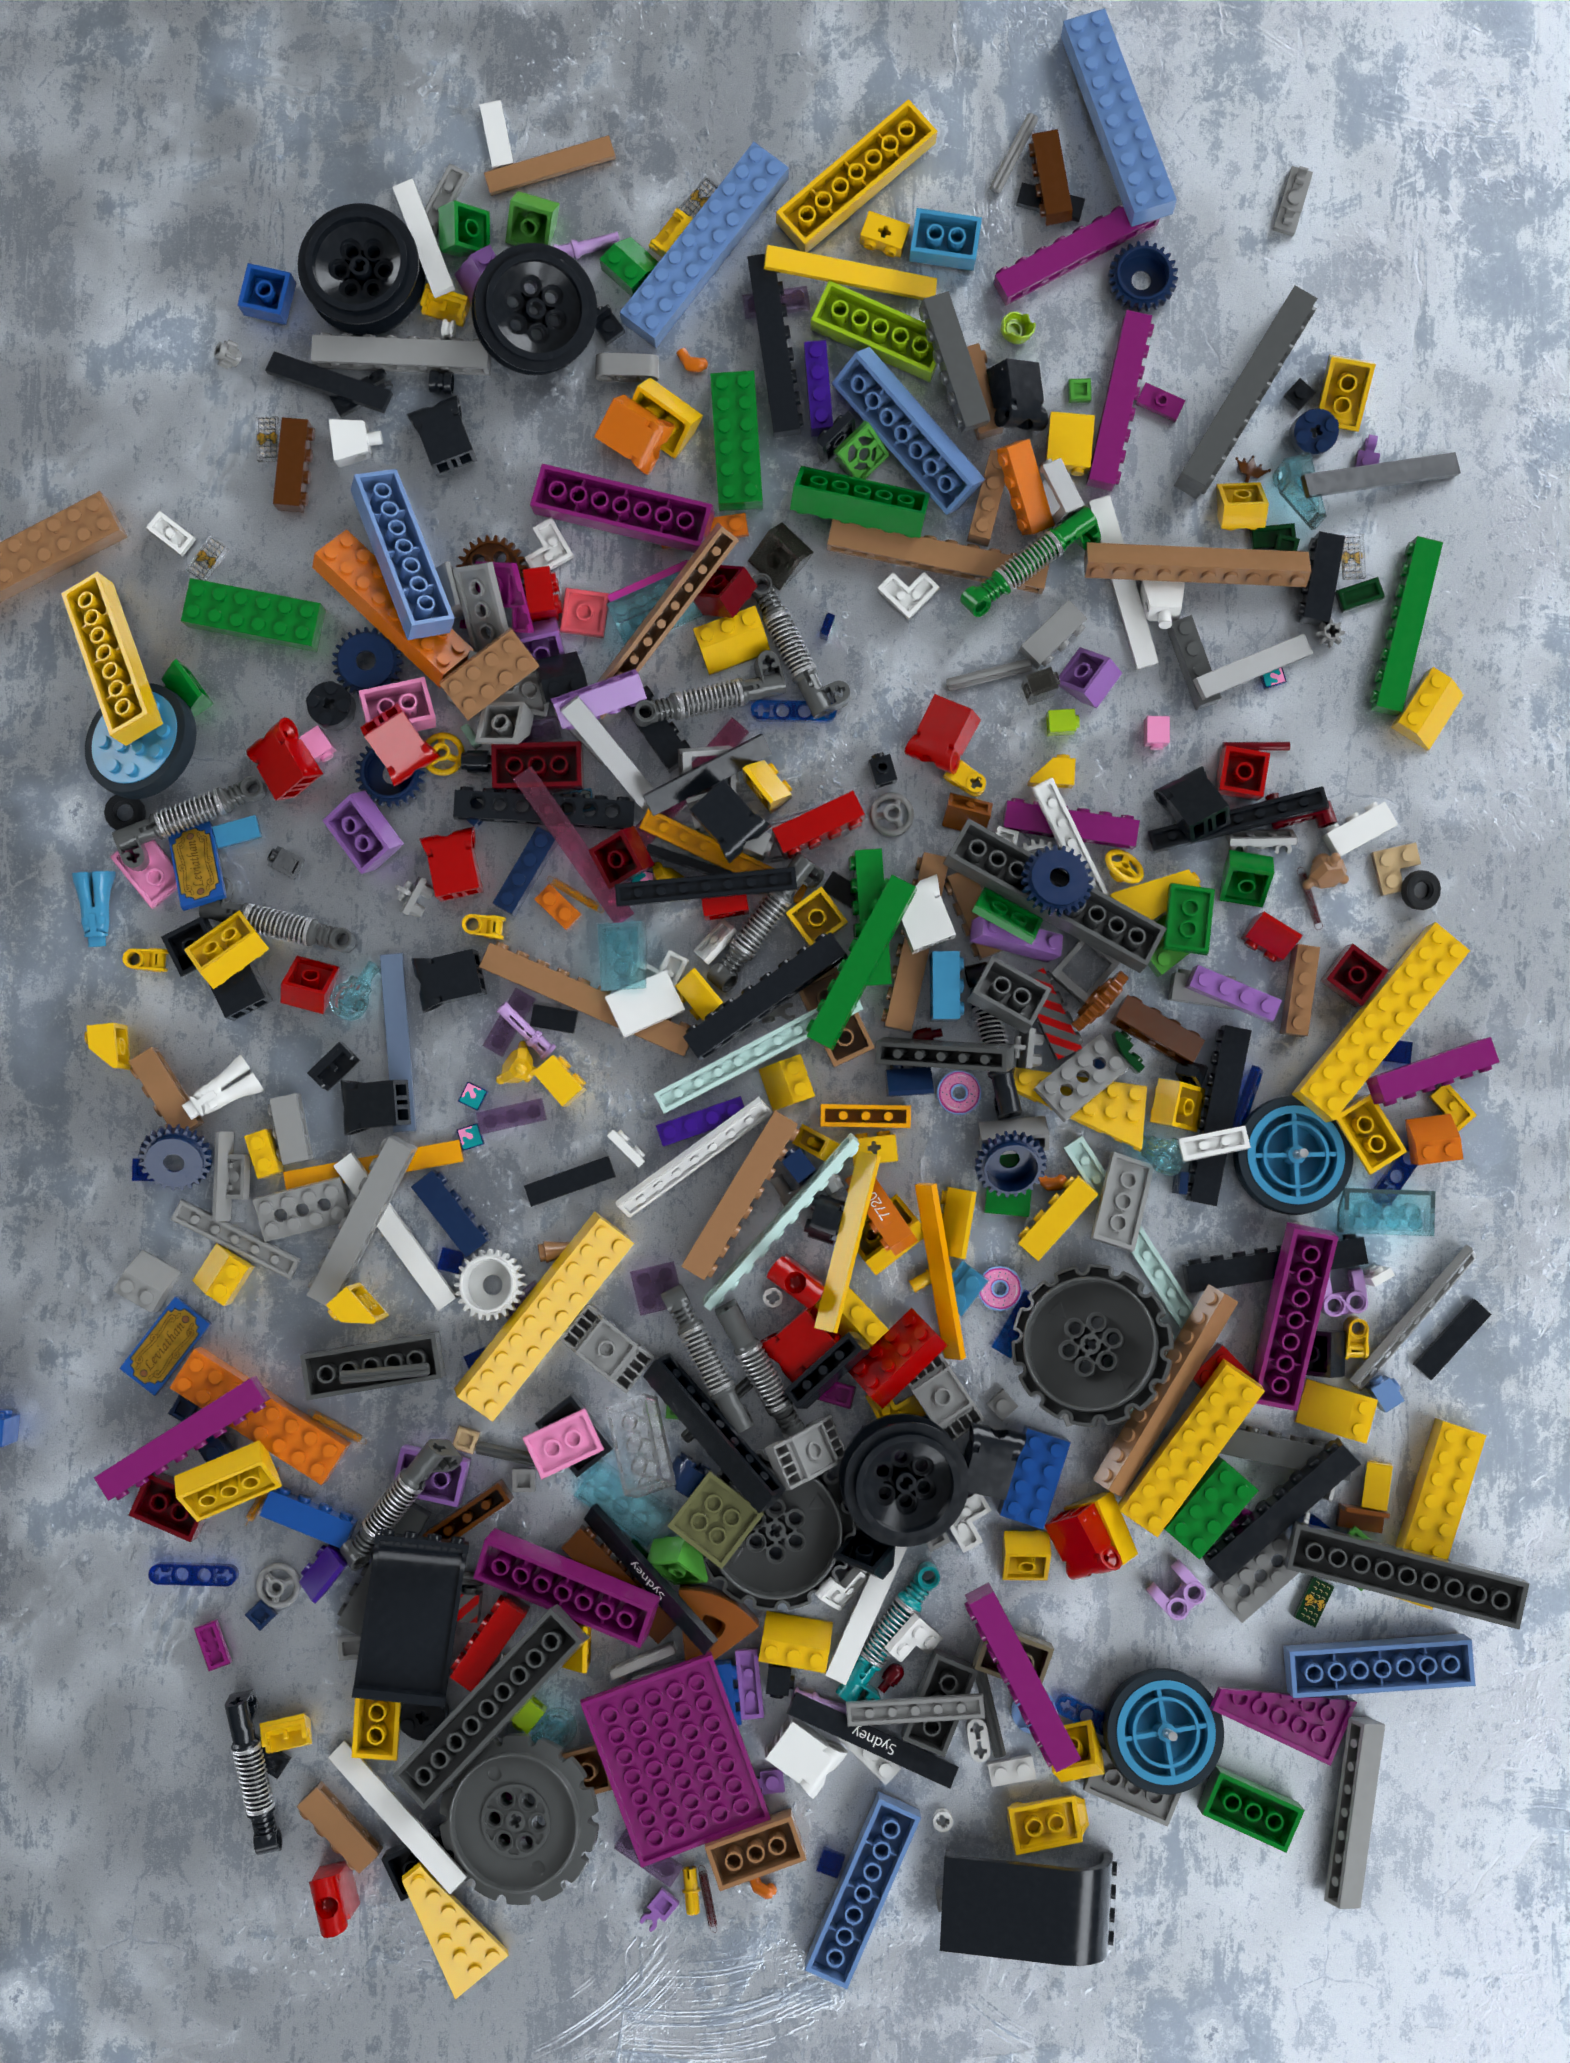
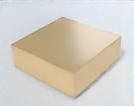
M459 1425L453 1441L454 1447L457 1450L473 1455L481 1432Z

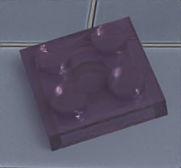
M667 1262L631 1271L630 1274L640 1316L667 1310L660 1294L680 1284L675 1262Z

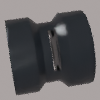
M430 370L429 392L438 393L443 390L445 394H453L454 373L446 371L442 374L438 370Z

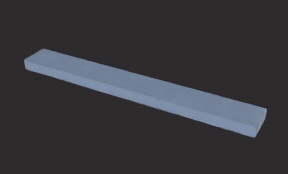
M404 954L380 955L389 1080H408L411 1124L393 1126V1133L417 1131Z

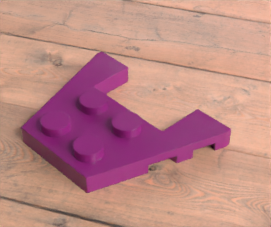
M476 561L475 564L486 563L487 561ZM493 562L503 607L512 608L513 631L534 633L517 563ZM476 582V583H475V588H476L477 592L480 593V590H481V589H480V586H479V584ZM465 618L460 621V628L467 629Z

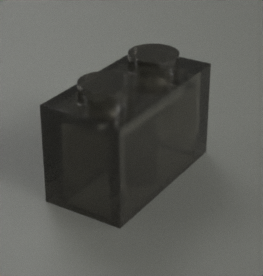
M1052 667L1026 675L1021 687L1028 706L1052 698L1059 688L1060 679L1057 672H1053Z

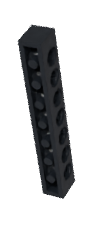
M462 786L460 790H455L454 820H470L472 818L473 820L485 822L612 830L632 827L634 822L635 801H630L629 797H617V800H610L608 796L604 795L585 798L586 795L572 794V797H563V793L551 792L550 796L541 795L539 791H527V794H518V790L506 789L505 793L496 792V789L493 788L473 791V787ZM473 799H481L484 802L483 806L480 809L472 808L471 802ZM497 800H502L506 803V807L503 810L498 811L493 807ZM523 801L529 807L525 812H519L516 809L517 803ZM547 803L551 806V810L548 813H541L538 810L539 805ZM565 804L573 807V812L569 815L563 814L560 810ZM593 806L596 811L595 814L586 816L583 813L584 807ZM613 807L618 811V814L610 818L605 814V810Z

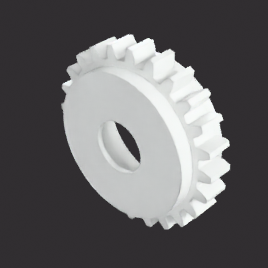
M488 1249L487 1254L484 1250H479V1256L472 1253V1260L465 1259L466 1266H459L462 1273L461 1275H455L456 1278L460 1279L459 1283L454 1284L455 1287H459V1291L455 1295L461 1296L458 1303L466 1304L463 1310H471L470 1316L475 1317L478 1314V1319L483 1320L486 1315V1320L492 1321L494 1315L496 1320H500L501 1313L504 1316H509L508 1310L515 1311L516 1307L514 1304H521L522 1301L518 1297L519 1295H525V1292L521 1291V1287L526 1286V1283L521 1282L525 1274H519L518 1271L521 1270L522 1266L514 1265L517 1261L515 1258L508 1260L510 1257L509 1253H504L502 1256V1250H496L495 1254L493 1249ZM496 1275L502 1281V1289L496 1295H489L484 1290V1281L488 1276Z

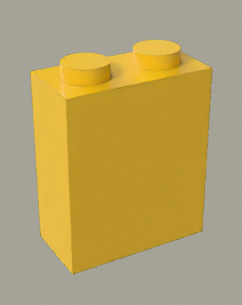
M1051 411L1048 418L1045 461L1048 459L1054 461L1061 458L1068 473H1071V475L1083 476L1088 474L1091 467L1095 415Z

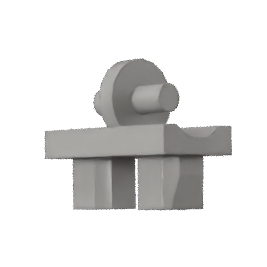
M418 876L411 891L409 889L412 882L406 880L403 887L396 885L395 889L400 891L397 897L398 901L403 902L405 896L408 895L400 912L419 918L422 916L425 907L416 903L419 895L430 900L434 894V888L426 883V879Z
M1030 1028L1026 1034L1020 1031L1019 1036L1014 1037V1044H1008L1014 1045V1058H1017V1068L1032 1069V1067L1042 1065V1055L1034 1054V1045H1043L1044 1034L1037 1032L1036 1028Z

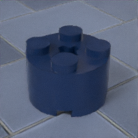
M1317 408L1306 411L1296 418L1291 425L1289 437L1293 445L1292 447L1298 454L1305 457L1323 454L1336 443L1339 435V422L1327 410ZM1312 429H1316L1318 434L1314 438L1312 437L1313 433L1310 431Z
M681 1451L667 1470L663 1480L668 1485L672 1481L675 1484V1490L689 1498L711 1468L702 1462L697 1465L690 1455Z

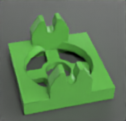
M864 421L834 450L837 456L834 460L840 464L839 468L850 476L866 479L890 455L867 421ZM865 436L867 437L866 441L868 444H861L858 439ZM853 445L856 449L855 457L849 462L848 451L850 446ZM867 448L868 455L865 459L861 460L859 452L861 449ZM875 448V454L872 460V450ZM859 462L867 465L859 470L854 468Z

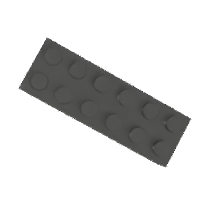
M439 1331L307 1352L300 1355L307 1400L441 1379L446 1376ZM429 1363L430 1374L428 1376L341 1384L339 1381V1373L341 1371Z

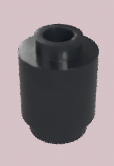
M467 750V752H462V770H467L468 773H489L490 768H492L489 750Z

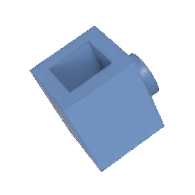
M1378 1375L1369 1381L1370 1384L1365 1387L1370 1396L1378 1400L1377 1407L1379 1410L1385 1413L1405 1401L1399 1392L1401 1387L1394 1378L1391 1379L1385 1375Z

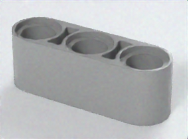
M599 353L596 355L595 378L606 382H644L648 378H652L657 382L659 380V357L654 354Z

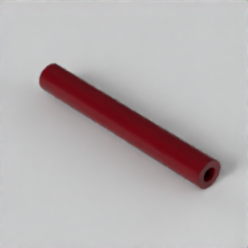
M1223 742L1222 749L1227 745L1256 751H1290V742Z

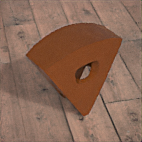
M702 1584L680 1585L679 1596L718 1638V1641L709 1651L712 1653L714 1660L759 1627V1619L744 1603H739L732 1599L721 1589ZM682 1631L685 1661L703 1655Z

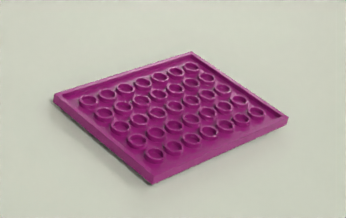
M711 1652L580 1700L641 1868L771 1819Z

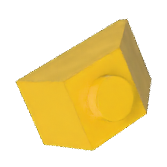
M1058 754L1057 757H1053L1029 779L1027 786L1033 787L1049 778H1053L1057 788L1072 789L1075 782L1076 758H1070V755Z
M804 1124L801 1125L799 1133L792 1142V1144L823 1161H826L840 1145Z

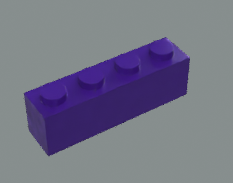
M826 340L804 342L811 437H818L824 430L828 431L833 426Z
M739 1096L656 1125L662 1146L665 1147L714 1130L745 1107L742 1097Z

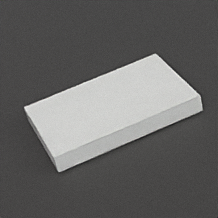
M666 970L605 996V1000L623 1038L685 1011Z

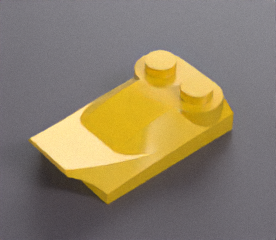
M1074 1794L1028 1803L1015 1802L1007 1807L1010 1835L1016 1855L1083 1842V1834L1089 1826L1085 1799L1079 1798Z

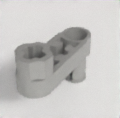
M783 1174L776 1176L770 1181L780 1195V1201L783 1206L801 1189L800 1187L796 1191L791 1190ZM833 1174L828 1179L829 1183L824 1190L828 1196H831L842 1189L845 1184L838 1174Z

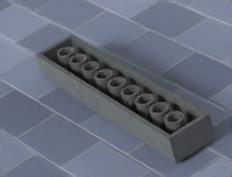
M1294 285L1174 484L1176 488L1197 499L1200 493H1206L1309 320L1315 313L1317 308L1314 307V304L1318 298Z
M968 818L943 863L944 865L1138 973H1141L1147 967L1167 928L1095 888L1089 892L1091 896L1088 900H1085L1086 903L1083 907L1079 906L1080 908L1077 912L1072 910L1071 914L1067 916L1063 911L1060 917L1057 916L1056 912L1049 916L1046 909L1043 913H1040L1041 907L1039 905L1033 908L1034 901L1026 900L1029 893L1022 892L1026 885H1021L1020 883L1025 878L1021 876L1022 871L1026 870L1023 866L1026 862H1029V857L1034 854ZM1056 868L1050 873V881L1057 887H1064L1069 882V875L1063 870Z
M1299 1521L1293 1523L1284 1566L1288 1570L1519 1630L1529 1589V1583L1521 1578L1311 1524H1304Z
M558 1604L551 1607L392 1775L394 1779L425 1810L436 1801L589 1639V1636Z

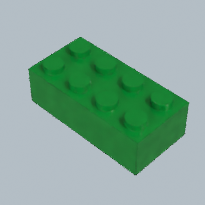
M1218 1456L1164 1529L1200 1560L1259 1490Z
M1218 1765L1213 1769L1197 1805L1202 1815L1285 1853L1289 1849L1305 1811L1299 1802Z

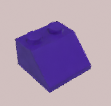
M323 1544L315 1554L317 1560L313 1565L309 1562L301 1572L303 1577L299 1583L315 1604L326 1594L348 1566L340 1553V1548L330 1544L327 1547Z

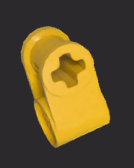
M960 760L959 768L955 774L946 772L943 775L947 782L960 788L970 796L978 797L985 791V777L962 760ZM980 782L979 787L972 788V783Z
M468 914L462 920V928L471 936L504 940L502 930L506 917ZM472 919L477 920L478 928L473 931L468 930L467 923Z
M132 948L123 954V963L128 968L150 972H168L166 968V954L169 952L167 949ZM134 954L140 956V961L136 965L131 963V957Z
M1350 1316L1343 1323V1331H1346L1345 1360L1349 1358L1367 1360L1369 1357V1326L1363 1319ZM1356 1322H1359V1331L1353 1333L1352 1325Z

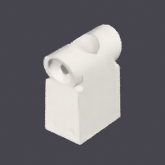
M937 874L919 881L916 885L917 892L900 922L912 955L952 940L956 935L940 896Z
M789 1715L764 1749L765 1759L794 1781L800 1783L806 1793L813 1799L824 1786L827 1774L836 1769L848 1753L844 1747L826 1740L802 1720Z

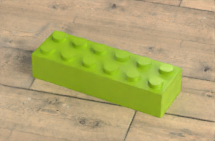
M828 281L811 318L810 330L857 351L870 347L882 362L929 383L938 367L933 358L934 348L932 342H928L926 337L927 327L925 322L835 282Z

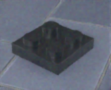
M849 411L844 415L838 416L833 426L828 431L824 430L817 438L818 456L824 464L835 455L834 450L856 430L855 416Z

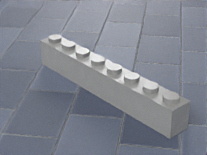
M325 332L319 333V335H312L311 362L325 369L363 371L384 369L388 372L430 373V370H438L442 374L449 371L462 375L490 376L491 356L484 349L479 339H473L472 341H464L461 338L442 340L438 337L420 339L416 336L398 338L393 335H386L383 338L371 334L358 337L348 333L341 334V336H333Z
M396 1135L389 1136L382 1141L379 1147L381 1152L378 1158L375 1157L369 1166L371 1171L368 1177H365L359 1185L358 1189L361 1191L358 1197L352 1199L348 1207L350 1209L348 1216L341 1220L338 1226L340 1231L337 1237H333L328 1245L330 1251L327 1257L324 1256L318 1265L320 1270L317 1276H313L308 1284L309 1291L307 1296L326 1306L329 1301L347 1286L418 1147Z
M1349 1717L1324 1896V1901L1338 1909L1361 1908L1385 1724L1369 1717Z

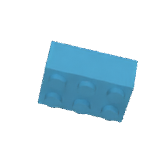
M917 208L909 262L974 271L982 217Z
M932 951L929 955L930 1022L958 1021L960 1016L964 1015V1001H960V994L964 992V979H960V972L964 970V957H960V951Z

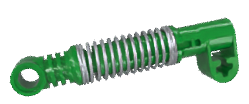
M1084 506L1055 529L1046 530L1044 535L1041 534L1040 538L1037 537L1036 541L1033 540V544L1029 543V547L1025 546V550L1021 549V553L1017 552V556L1013 555V559L1009 558V562L1005 561V565L1001 564V568L997 567L991 573V577L984 581L985 583H981L977 587L970 586L962 593L960 602L975 617H981L988 612L991 602L1000 598V595L1012 593L1017 589V586L1020 587L1021 583L1024 584L1025 580L1028 581L1029 578H1032L1033 575H1036L1037 572H1040L1041 569H1044L1045 566H1048L1049 563L1060 557L1074 541L1084 551L1086 550L1087 542L1100 543L1101 533L1095 515L1088 507Z

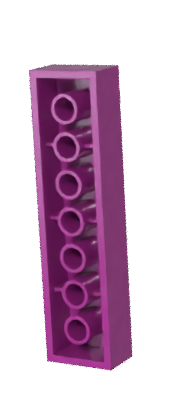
M547 464L541 465L530 503L535 515L552 517V519L692 553L696 552L709 535L715 515L713 505Z
M1288 1222L1286 1224L1252 1370V1375L1255 1377L1254 1380L1261 1384L1265 1390L1256 1404L1298 1411L1339 1238L1331 1230Z
M494 1528L484 1540L473 1577L476 1580L547 1610L558 1604L573 1621L637 1648H641L649 1635L661 1598L658 1595L497 1528Z
M988 1582L965 1594L967 1602L964 1603L972 1621L977 1619L978 1622L975 1623V1626L982 1641L988 1640L989 1643L985 1645L993 1662L999 1661V1664L996 1665L1005 1684L1010 1683L1007 1687L1015 1704H1021L1018 1706L1026 1725L1031 1724L1029 1730L1037 1746L1042 1745L1039 1749L1048 1767L1053 1766L1057 1773L1081 1760L990 1583Z

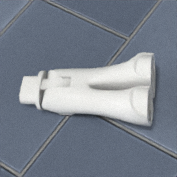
M239 1055L222 1073L190 1096V1100L184 1103L182 1107L192 1120L199 1115L203 1117L206 1114L212 1113L241 1097L260 1093L264 1089L243 1057ZM248 1074L246 1077H244L237 1083L222 1091L231 1082Z

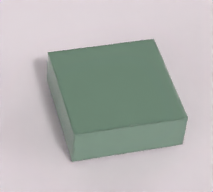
M466 723L460 727L475 750L481 747V744H476V734L469 724Z

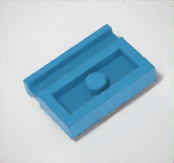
M962 1261L952 1274L958 1313L961 1317L989 1282L986 1277L969 1266L965 1261Z

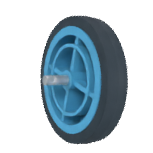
M149 683L163 722L161 726L125 746L109 735L100 708L95 714L86 735L85 759L89 772L103 788L123 798L144 799L164 791L184 772L194 752L197 731L195 718L190 707L176 693L158 684Z
M1287 1096L1263 1103L1253 1110L1241 1124V1126L1246 1127L1251 1148L1233 1152L1234 1168L1244 1190L1261 1206L1282 1214L1303 1215L1327 1206L1344 1190L1353 1168V1148L1336 1120L1326 1123L1296 1097Z
M1148 1669L1126 1679L1111 1696L1103 1719L1105 1747L1119 1773L1136 1787L1156 1794L1170 1795L1182 1793L1203 1782L1218 1763L1224 1744V1723L1222 1715L1209 1708L1213 1696L1198 1680L1174 1669Z

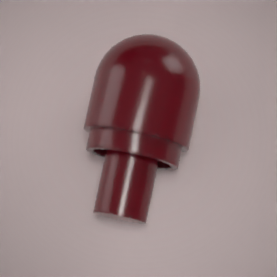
M931 1027L917 1029L912 1034V1039L934 1040L943 1037L941 1028L931 1030Z
M898 1663L890 1664L883 1672L882 1678L884 1680L877 1688L885 1694L890 1686L893 1688L895 1685L897 1686L904 1676L903 1667Z

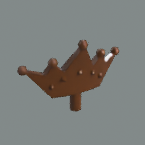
M1254 455L1247 463L1245 461L1246 458H1243L1242 462L1238 460V457L1235 458L1240 473L1246 475L1245 483L1249 482L1250 477L1259 478L1267 472H1271V469L1262 470V464H1259L1257 467Z

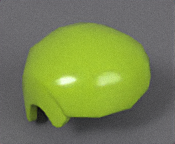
M1017 311L1009 312L1003 317L1000 329L1003 337L1011 344H1023L1034 334L1036 323L1030 321L1029 314H1021Z

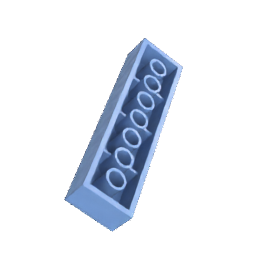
M870 347L857 351L834 379L832 385L860 417L870 423L880 440L927 493H930V497L946 515L958 510L984 482L985 478Z
M397 469L355 474L351 493L407 640L450 633L455 618Z
M1465 1634L1283 1646L1286 1688L1293 1698L1476 1686L1472 1639Z
M880 1791L877 1792L807 1953L805 1971L848 1989L921 1820L920 1809Z

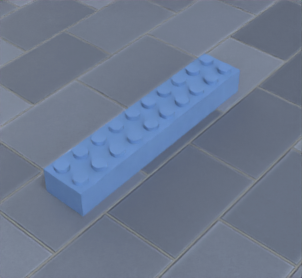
M1105 8L1063 21L1061 39L1131 227L1172 215L1177 199Z
M753 142L620 311L621 322L653 347L657 348L788 181L789 167Z

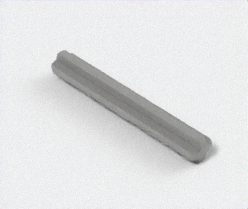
M1032 113L1027 114L991 183V191L997 194L1002 191L1037 124L1038 117Z
M1027 658L946 679V685L949 691H954L1032 671V662Z

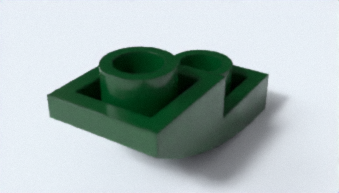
M1114 1031L1111 1036L1117 1051L1131 1065L1130 1069L1135 1074L1140 1073L1145 1066L1141 1063L1143 1059L1134 1052L1129 1053V1050L1134 1046L1130 1042L1132 1038L1124 1031Z

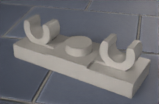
M1302 166L1299 168L1291 167L1273 231L1294 236L1313 172L1308 171L1309 168Z
M1293 829L1245 830L1226 835L1229 850L1235 851L1237 847H1242L1241 851L1246 853L1248 850L1247 846L1257 849L1273 847L1276 854H1279L1281 846H1286L1285 850L1287 854H1290L1292 851L1291 845H1297V836Z

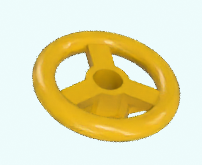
M447 732L435 733L427 738L426 742L431 745L434 741L438 740V743L433 748L438 753L441 750H445L446 754L425 768L438 776L451 775L461 767V753L465 752L464 746L459 738ZM445 739L452 741L456 745L458 756L451 754L450 748L445 744ZM449 760L455 763L448 769L434 767L439 761Z
M1111 849L1106 853L1105 863L1110 870V876L1115 881L1130 884L1142 881L1144 877L1143 867L1133 855L1121 849ZM1112 856H1121L1122 859L1120 862L1112 861ZM1129 861L1134 865L1137 873L1131 868Z

